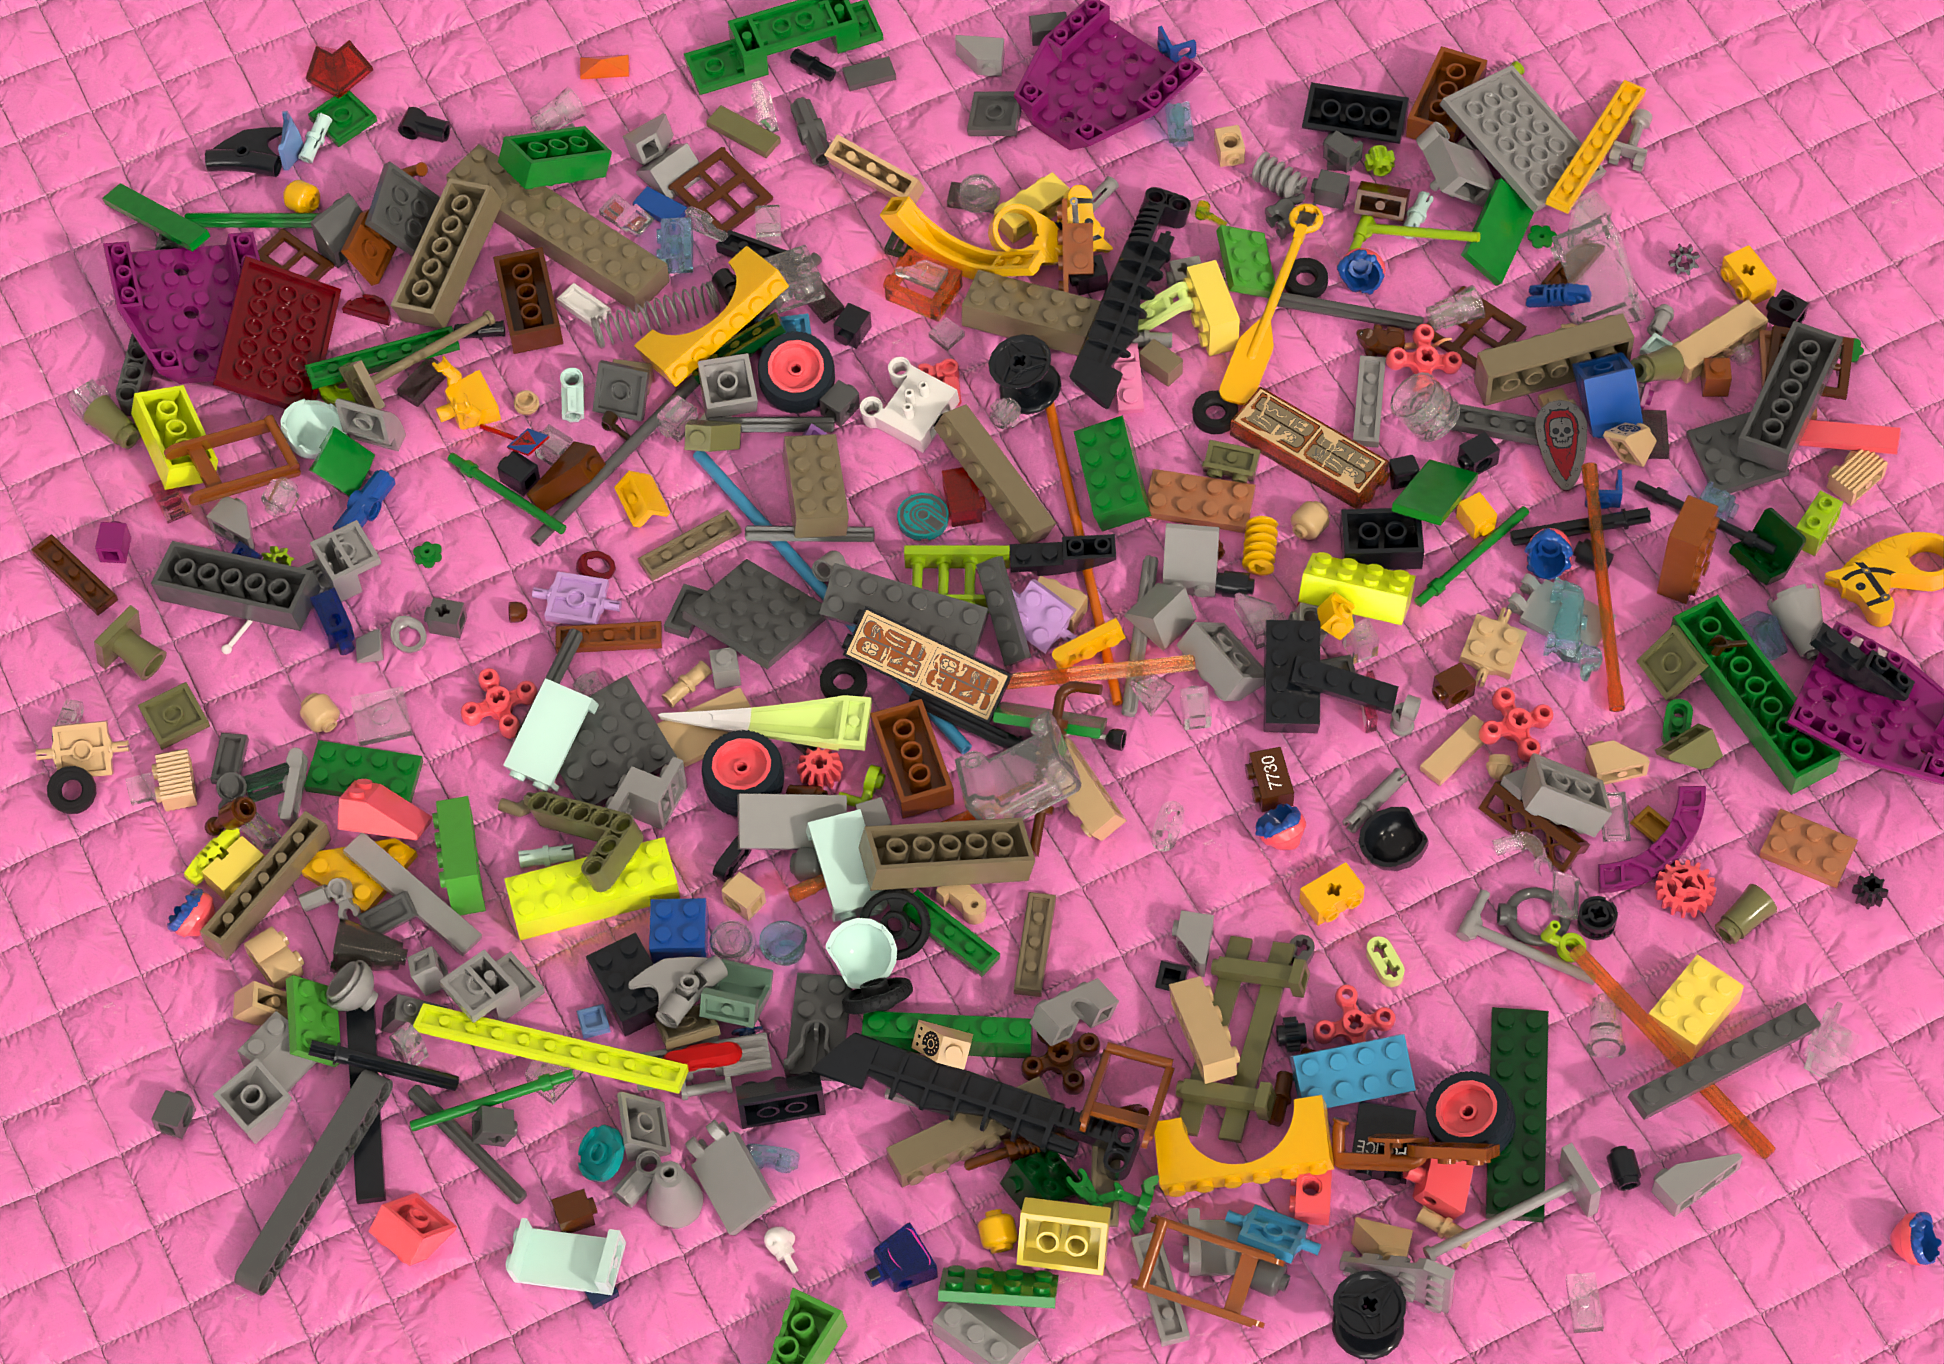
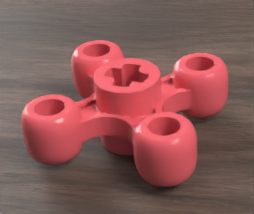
M1420 324L1413 332L1412 339L1417 346L1416 351L1406 352L1403 348L1395 347L1386 356V364L1390 369L1399 370L1403 367H1410L1411 371L1418 376L1414 385V391L1421 398L1431 396L1436 389V382L1432 377V371L1441 369L1446 374H1455L1461 368L1463 362L1461 355L1454 351L1444 355L1438 354L1437 350L1431 346L1434 330L1428 324Z
M486 668L479 673L478 677L481 689L487 692L486 699L480 703H465L461 708L462 720L468 726H475L482 721V718L491 716L495 720H499V731L503 737L508 739L515 738L520 729V722L516 716L512 715L513 707L518 704L531 705L538 693L537 688L531 681H522L517 685L516 689L508 691L500 686V678L497 671L492 668Z
M1501 687L1492 696V705L1495 709L1501 711L1503 720L1500 722L1493 720L1485 722L1479 730V739L1488 745L1496 743L1503 736L1507 740L1516 741L1518 757L1522 761L1529 762L1533 753L1539 755L1541 750L1540 743L1530 736L1529 729L1532 727L1539 729L1547 727L1553 720V710L1545 704L1536 706L1530 713L1523 708H1516L1514 692L1510 688Z
M1342 985L1336 991L1335 1001L1341 1007L1343 1017L1336 1022L1328 1020L1318 1021L1313 1029V1037L1320 1044L1330 1043L1336 1037H1344L1351 1044L1366 1041L1365 1035L1370 1030H1390L1396 1020L1395 1014L1390 1008L1381 1007L1375 1013L1366 1015L1358 1010L1356 1006L1358 999L1357 990L1351 985ZM1347 994L1350 996V999H1345L1342 995ZM1380 1017H1385L1388 1019V1021L1384 1022L1380 1019ZM1353 1022H1356L1359 1025L1356 1029H1352L1350 1024L1352 1025ZM1320 1030H1326L1329 1034H1322Z

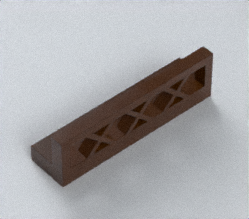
M1501 781L1495 782L1478 809L1563 873L1567 872L1577 855L1584 854L1591 844L1565 825H1557L1547 818L1530 814L1525 810L1522 800L1517 799L1500 785ZM1495 795L1503 800L1505 812L1496 813L1488 807ZM1520 813L1523 815L1526 828L1517 829L1514 827L1511 814ZM1532 830H1543L1546 833L1547 844L1538 845L1534 842ZM1562 845L1570 851L1564 863L1556 858L1554 846Z

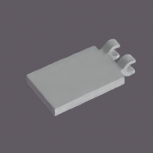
M1526 573L1521 580L1523 584L1520 590L1525 594H1529V598L1526 601L1520 594L1513 592L1508 600L1510 603L1507 609L1521 616L1519 623L1590 659L1614 623L1616 615L1547 579L1543 584H1540L1533 575Z
M714 1119L706 1126L709 1134L715 1139L713 1143L707 1146L703 1139L697 1141L696 1137L693 1136L685 1145L689 1152L697 1159L691 1165L728 1233L735 1236L773 1206L777 1200L740 1134L734 1131L729 1133L728 1127L724 1122L718 1124Z

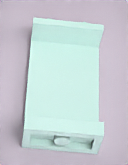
M545 678L503 766L510 771L509 776L524 782L525 778L534 781L532 786L544 792H547L549 788L557 792L559 786L554 781L587 712L595 714L599 704L586 695Z
M860 809L807 823L806 827L808 840L813 841L833 907V922L841 920V923L857 918L861 914L866 902L878 892L883 891H870L858 848L865 826ZM884 900L876 905L870 916L882 913L883 909H886L888 901Z
M521 1218L519 1228H516L514 1231V1247L512 1254L507 1256L506 1270L515 1283L612 1295L626 1241L620 1230L609 1229L607 1238L534 1229L527 1218Z

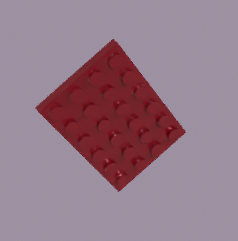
M245 256L213 385L283 409H287L292 403L302 399L316 400L319 388L312 389L305 371V365L326 360L342 289Z

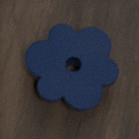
M763 1026L735 1029L731 1034L739 1035V1037L752 1035L763 1030Z

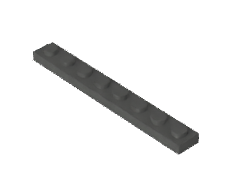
M1805 1002L1633 1090L1628 1095V1099L1643 1120L1818 1031L1822 1024Z

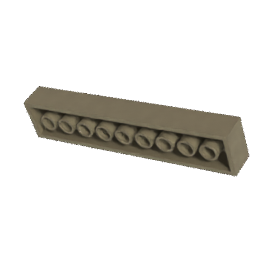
M480 144L446 174L447 181L449 178L492 186L503 201L494 221L496 224L534 248L543 247V252L546 256L625 307H630L633 312H635L636 303L643 309L645 301L650 302L670 282L667 263L548 187L541 186L534 187L533 189H524L498 163L499 156Z

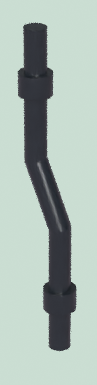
M1640 480L1635 485V490L1651 497L1653 502L1660 505L1664 503L1681 511L1684 501L1669 495L1667 490L1661 487L1655 488ZM1720 519L1717 527L1718 530L1743 541L1742 544L1752 549L1756 547L1770 555L1775 553L1777 546L1759 538V534L1751 530L1747 532Z

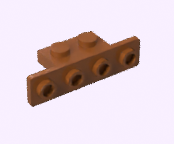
M1062 198V205H1057V220H1062V230H1058V245H1063V255H1058V271L1063 270V281H1058V290L1069 293V275H1094L1093 223H1068L1067 198Z

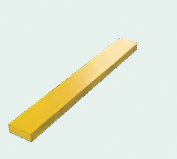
M1626 80L1622 82L1548 195L1546 205L1569 214L1614 144V141H1616L1645 96V88Z

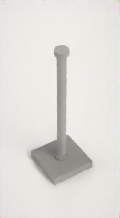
M1573 1143L1562 1147L1558 1171L1563 1177L1564 1182L1432 1247L1429 1245L1423 1247L1424 1255L1427 1259L1436 1261V1257L1570 1191L1588 1218L1598 1213L1601 1188Z

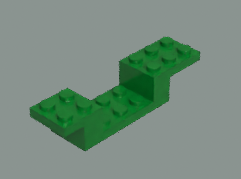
M796 0L729 20L730 40L684 53V60L699 95H703L769 75L767 56L828 37L831 38L838 54L883 41L884 39L882 30L868 0L850 4L849 0Z

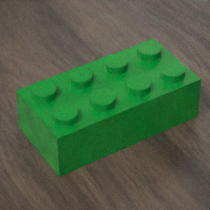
M586 126L506 136L503 138L498 163L524 189H533L534 187L553 186L555 184L574 183L576 181L606 177L612 151Z
M1123 415L1074 431L1093 515L1101 531L1103 532L1152 516L1131 431Z

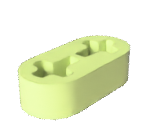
M1380 936L1370 939L1367 943L1366 956L1379 980L1387 987L1400 985L1404 979L1405 969L1388 939ZM1374 947H1378L1380 950L1384 949V958L1381 957L1378 951L1374 952ZM1387 965L1392 972L1397 971L1396 977H1393L1391 974L1387 975Z

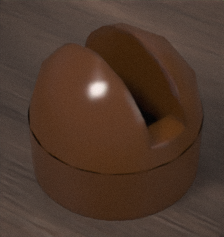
M517 601L509 602L510 623L522 622L527 617L528 609L526 605Z

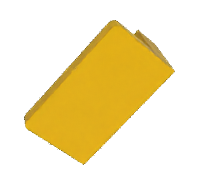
M629 470L614 486L634 527L641 528L652 515L667 517L670 514L650 474Z

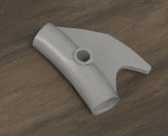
M716 955L710 958L662 959L637 975L629 982L628 988L652 987L658 994L656 1018L667 1027L677 1028L687 1012L701 998L704 987L711 989L728 976V971L722 960Z

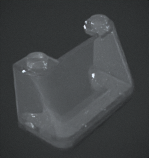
M1610 216L1552 237L1554 247H1551L1553 258L1555 262H1561L1568 283L1588 285L1592 293L1590 302L1573 306V312H1570L1573 324L1579 325L1583 322L1603 319L1608 315L1622 313L1628 323H1635L1646 319L1623 240Z
M1049 711L1031 721L1030 730L1033 734L1032 737L988 759L981 752L971 751L955 759L965 808L977 820L1023 818L1024 820L1080 790L1082 784L1080 775L1057 721Z

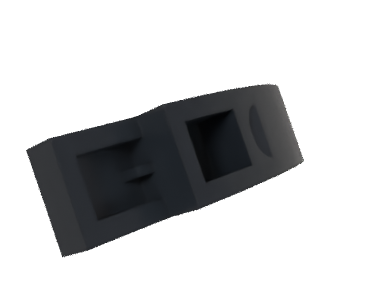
M1115 534L1062 537V542L1010 544L1011 573L1037 571V576L1058 575L1094 568L1116 560Z
M1823 622L1817 627L1810 645L1828 658L1825 667L1864 690L1900 701L1908 699L1915 684V681L1909 678L1908 675L1900 671L1873 649L1868 654L1863 653L1858 647L1850 643Z

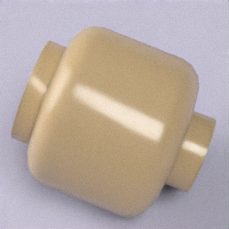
M1318 501L1304 502L1291 516L1292 531L1300 539H1316L1328 527L1330 521L1329 511Z
M312 693L302 701L300 716L313 732L324 731L327 733L337 726L340 710L328 695Z

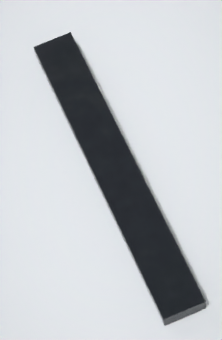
M375 1004L367 1011H363L361 1008L346 1011L348 1048L378 1056ZM349 1065L350 1089L365 1069ZM381 1110L354 1152L357 1204L386 1201Z

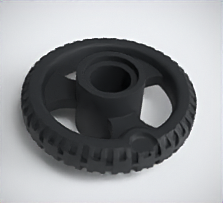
M889 889L880 891L866 902L861 911L860 918L869 919L875 906L887 900L890 904V911L883 916L880 923L893 935L894 940L905 939L908 948L897 950L896 960L907 959L919 952L928 940L931 929L928 909L919 897L907 890ZM907 902L917 910L921 920V930H913L909 927V916L903 911V906ZM888 919H899L902 923V929L899 931L891 930L888 926Z
M903 977L873 979L863 983L860 989L849 992L842 999V1006L844 1011L849 1014H865L875 1011L884 1012L908 998L913 992V986L909 979Z

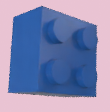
M706 898L651 899L649 950L653 964L667 958H708L709 913Z

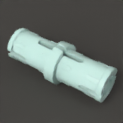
M318 113L311 131L306 133L305 144L298 155L300 160L309 164L313 163L320 145L322 146L325 142L324 137L332 123V118Z
M1426 191L1419 192L1414 205L1407 211V218L1403 226L1419 227L1422 222H1425L1427 218L1426 212L1434 200L1432 195L1427 200L1430 193ZM1403 236V237H1405V238H1407V239H1413V238H1414V237Z
M573 844L556 847L543 845V848L518 851L520 868L535 865H545V867H548L552 863L575 860Z

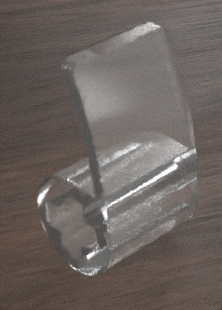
M780 205L756 206V239L771 245H782Z

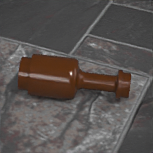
M243 796L233 799L220 808L218 817H211L207 820L205 831L211 836H217L224 831V828L228 830L240 828L255 817L257 810L255 802L251 798Z

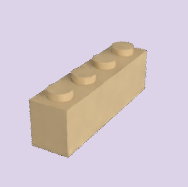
M838 134L824 154L831 165L890 198L909 196L916 204L925 190L919 179Z
M1746 300L1740 305L1736 304L1721 317L1713 318L1702 329L1694 330L1683 341H1677L1671 346L1680 351L1684 360V370L1680 378L1687 384L1700 376L1704 358H1728L1757 340L1759 330H1766L1768 319L1749 300Z
M1063 735L1066 739L1062 741L1065 742V745L1062 746L1064 751H1061L1063 756L1060 757L1062 762H1059L1061 767H1058L1060 772L1057 773L1059 778L1056 779L1059 781L1055 783L1058 786L1055 790L1062 797H1066L1069 802L1066 804L1069 811L1075 817L1078 816L1083 823L1080 827L1084 833L1090 838L1094 836L1103 841L1127 820L1072 739Z
M1201 976L1169 984L1171 1005L1204 1083L1207 1084L1237 1075L1236 1063L1240 1062V1056L1237 1047H1231L1230 1045L1231 1035L1227 1025L1222 1026L1221 1024L1223 1019L1219 1006H1214L1212 1003L1214 997L1210 985L1205 986Z

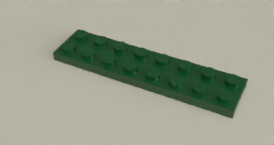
M1492 1007L1489 1076L1499 1082L1507 1092L1514 1107L1516 1128L1513 1133L1514 1136L1505 1150L1500 1153V1156L1492 1158L1491 1163H1487L1485 1219H1489L1545 1191L1549 1011ZM1545 1204L1513 1220L1544 1222Z

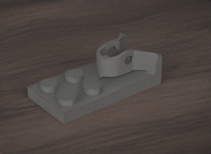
M797 973L787 1059H784L785 1078L797 1076L802 1072H812V1068L847 1038L849 1013L844 1011L842 999L852 991V988L847 986L842 976ZM820 1076V1079H821L822 1081H835V1080H832V1079H829V1078Z

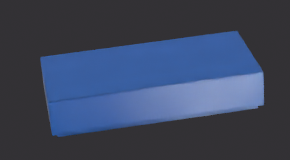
M648 186L633 202L634 209L672 229L688 213L686 206Z

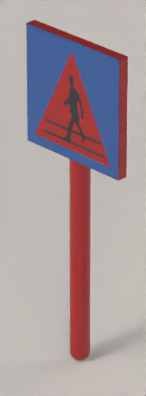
M484 424L480 425V429L513 440L507 448L527 456L532 454L549 438V435L529 428L521 435L515 436Z

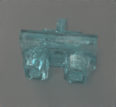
M1189 101L1181 104L1168 103L1165 106L1169 143H1173V147L1188 146V141H1194Z

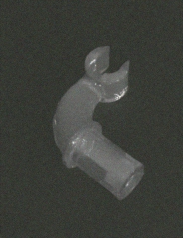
M1515 830V834L1492 840L1497 856L1518 849L1522 851L1528 849L1535 858L1533 867L1537 874L1542 876L1539 870L1541 863L1548 864L1549 871L1553 872V863L1547 858L1545 847L1536 835Z

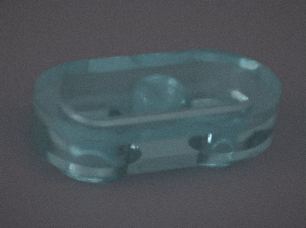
M760 1144L746 1145L759 1169L763 1167L773 1168L781 1173H790L798 1168L800 1154L792 1149Z

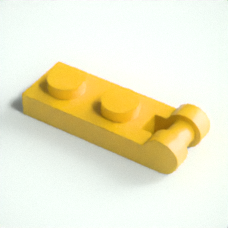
M1114 618L1055 648L1052 652V657L1059 672L1069 673L1074 664L1084 659H1090L1096 653L1108 647H1114L1126 638L1117 618Z

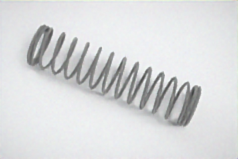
M711 281L706 282V284L702 283L700 287L701 294L695 286L691 288V296L686 289H683L682 299L678 293L673 292V303L667 295L663 297V305L658 298H655L654 309L649 301H645V313L637 303L635 305V315L631 308L627 306L625 309L626 319L618 309L616 311V320L611 313H607V324L600 315H598L597 319L596 317H591L592 329L599 348L605 347L599 318L607 330L612 345H614L609 315L616 326L621 341H624L618 312L625 322L631 339H633L630 328L628 310L635 320L640 336L643 335L637 306L643 314L649 332L651 327L647 313V304L655 317L659 330H661L656 300L664 313L668 327H671L665 297L673 309L677 323L680 324L676 309L675 295L682 305L687 321H689L684 291L691 301L696 317L699 318L694 300V289L703 304L705 314L708 316L703 295V285L707 290L713 310L720 312V303L713 283Z

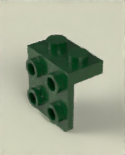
M1768 508L1764 510L1752 531L1759 534V538L1776 545L1775 553L1770 555L1756 547L1752 549L1743 545V541L1733 544L1729 550V553L1740 565L1747 568L1758 581L1766 586L1785 578L1806 543V538L1773 508Z
M1047 1150L1046 1153L1038 1152L1013 1161L1001 1180L1000 1185L1020 1210H1022L1025 1197L1060 1202L1075 1197L1076 1195L1066 1186L1065 1179L1070 1176L1075 1183L1081 1181L1058 1153Z

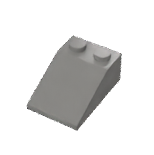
M1166 523L1163 584L1185 587L1188 595H1196L1202 598L1208 596L1215 597L1218 572L1219 527Z

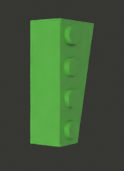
M464 796L436 801L437 812L432 813L434 828L439 829V832H435L434 835L437 849L441 848V852H437L438 866L443 868V871L439 872L441 888H447L451 908L460 916L484 912L486 907L482 894L483 886L469 797Z
M792 1288L791 1300L788 1309L784 1312L783 1323L779 1335L775 1338L774 1350L767 1364H824L848 1327L843 1312Z

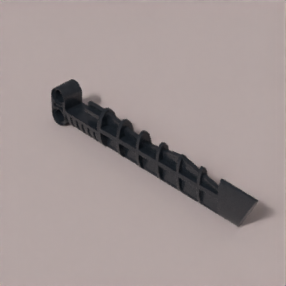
M1151 187L1145 192L1139 214L1136 217L1134 226L1131 228L1129 238L1126 240L1069 376L1086 395L1105 409L1110 407L1123 376L1122 372L1112 367L1120 357H1131V353L1126 349L1140 335L1138 332L1139 319L1147 317V312L1140 307V300H1152L1155 298V292L1147 285L1150 281H1160L1163 278V272L1160 269L1171 259L1170 249L1175 237L1171 236L1170 231H1166V233L1161 232L1158 241L1154 242L1160 224L1176 229L1184 227L1191 207V202L1187 197L1158 187Z
M856 1032L841 1042L812 1068V1072L817 1075L861 1090L868 1077H871L890 1089L888 1099L893 1100L897 1093L918 1106L919 1110L928 1109L951 1112L949 1116L951 1121L955 1120L958 1113L983 1116L980 1125V1131L983 1132L992 1119L1012 1131L1010 1141L1016 1142L1018 1136L1040 1148V1151L1044 1153L1050 1150L1073 1159L1077 1154L1079 1142L1056 1135L1055 1133L1105 1149L1106 1152L1103 1158L1105 1173L1113 1181L1124 1180L1129 1175L1140 1147L1138 1128L1112 1121L1109 1123L1105 1119H1097L1091 1116L1086 1132L1079 1131L1081 1125L1079 1120L1082 1110L1080 1113L1076 1112L1075 1107L1065 1108V1104L967 1070L937 1063L926 1056ZM1124 1134L1134 1136V1139L1129 1143H1123L1119 1140ZM1114 1160L1124 1162L1123 1167L1120 1169H1113L1109 1165Z

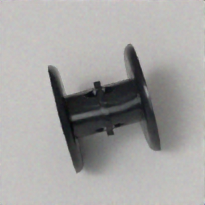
M1021 334L1002 341L991 353L988 363L991 376L996 383L1000 384L1001 401L1006 408L1018 414L1029 415L1043 411L1052 405L1059 396L1061 389L1060 375L1050 365V349L1043 340L1034 335Z
M1364 1270L1349 1275L1339 1284L1333 1296L1334 1315L1332 1317V1332L1337 1344L1346 1353L1359 1359L1375 1360L1390 1354L1398 1347L1404 1335L1403 1318L1406 1313V1299L1401 1287L1390 1276L1378 1271Z

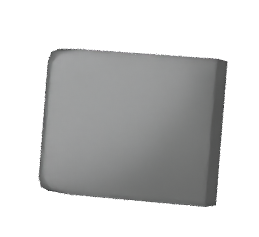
M380 629L373 630L356 639L357 663L384 660L383 638Z

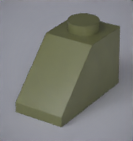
M690 419L685 424L684 450L712 452L740 449L741 423Z
M1696 724L1655 749L1656 755L1700 770L1712 767L1715 761L1723 757L1713 729L1701 724Z

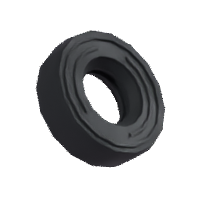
M1312 258L1296 259L1284 288L1290 294L1318 298L1327 288L1328 272L1325 266L1318 260ZM1300 273H1310L1315 277V282L1311 285H1302L1297 282L1296 277Z
M1219 390L1201 394L1196 399L1192 408L1193 421L1196 426L1209 434H1223L1230 431L1237 422L1235 419L1239 415L1238 405L1223 400L1220 397ZM1211 406H1220L1225 410V415L1220 419H1211L1206 415V410Z
M847 658L829 662L823 668L820 675V688L825 698L843 695L862 697L868 686L867 674L862 665ZM840 674H848L854 679L853 685L847 689L837 688L833 681Z
M65 766L57 770L50 777L47 785V796L50 803L58 811L66 814H79L87 810L93 804L97 794L93 776L78 766ZM69 780H76L82 786L81 795L75 800H67L62 794V787Z

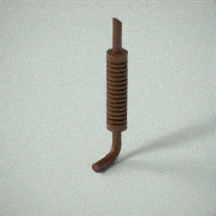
M1069 681L1063 684L1055 694L1052 716L1044 717L1043 726L1045 728L1042 731L1045 733L1041 735L1044 737L1041 739L1043 744L1039 746L1042 749H1039L1041 755H1038V758H1040V760H1037L1039 765H1036L1038 771H1035L1037 776H1034L1036 781L1033 782V785L1036 786L1032 788L1035 792L1031 793L1034 797H1031L1030 800L1033 803L1029 805V812L1035 813L1030 844L1038 857L1046 815H1053L1054 807L1052 805L1055 804V801L1052 800L1056 798L1053 794L1057 793L1054 789L1058 787L1055 783L1059 781L1056 778H1059L1057 773L1060 772V769L1058 767H1061L1059 762H1062L1060 757L1063 756V753L1061 751H1064L1062 746L1065 745V742L1062 741L1066 739L1063 735L1067 734L1064 730L1068 728V721L1062 719L1065 701L1069 694L1075 692L1101 695L1103 691L1102 684Z
M1140 1104L1120 1107L1121 1109L1149 1115L1148 1109ZM1055 1133L1056 1135H1059V1136H1062V1137H1065V1138H1068V1139H1071V1140H1074V1141L1078 1142V1140H1075V1139H1072V1138H1070V1137H1067V1136H1064V1135ZM1020 1136L1016 1142H1012L1010 1138L1002 1140L1003 1148L967 1159L964 1167L970 1171L1005 1158L1012 1164L1013 1161L1019 1160V1158L1022 1159L1040 1152V1148Z

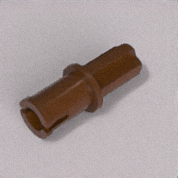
M1279 1071L1276 1075L1274 1091L1277 1097L1271 1119L1268 1121L1270 1125L1276 1127L1281 1126L1284 1122L1287 1105L1291 1104L1292 1101L1290 1092L1294 1077L1290 1072Z

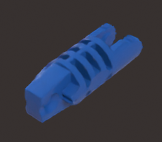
M1572 283L1530 285L1529 293L1532 296L1527 297L1525 304L1529 308L1572 306L1590 302L1592 293L1588 285Z

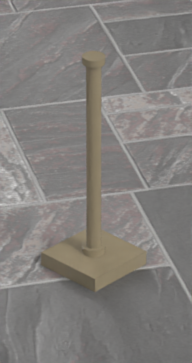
M489 310L483 312V316L372 376L369 375L362 360L346 363L338 369L356 403L382 409L386 406L375 387L377 384L487 324L489 326L495 324V318Z

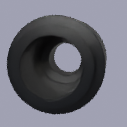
M1587 538L1584 542L1579 541L1573 552V555L1576 556V563L1597 573L1599 571L1606 573L1614 557V554L1609 552L1610 549Z
M1226 570L1224 573L1218 572L1215 592L1222 594V597L1247 599L1248 594L1253 595L1255 579H1251L1250 573Z
M1618 1146L1611 1149V1153L1606 1158L1613 1183L1617 1185L1620 1191L1638 1187L1641 1184L1639 1180L1641 1173L1635 1151L1628 1149L1627 1146Z

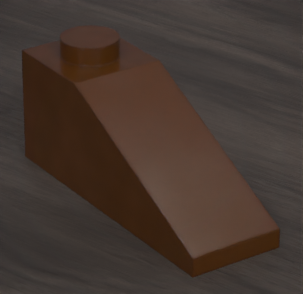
M574 441L526 495L533 505L545 512L591 482L606 463L595 446Z

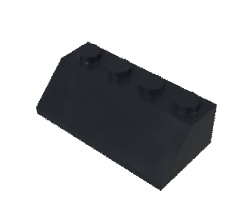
M1311 82L1302 128L1328 133L1339 131L1347 136L1400 144L1408 115L1409 98Z

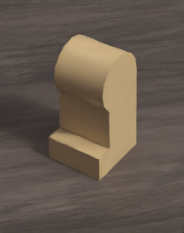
M970 885L940 886L936 890V902L942 907L950 903L962 913L963 919L967 923L977 925L985 920L987 914L986 900Z

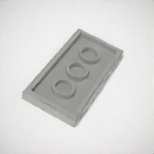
M738 794V849L798 850L801 847L814 848L813 841H809L806 834L807 823L847 813V795Z

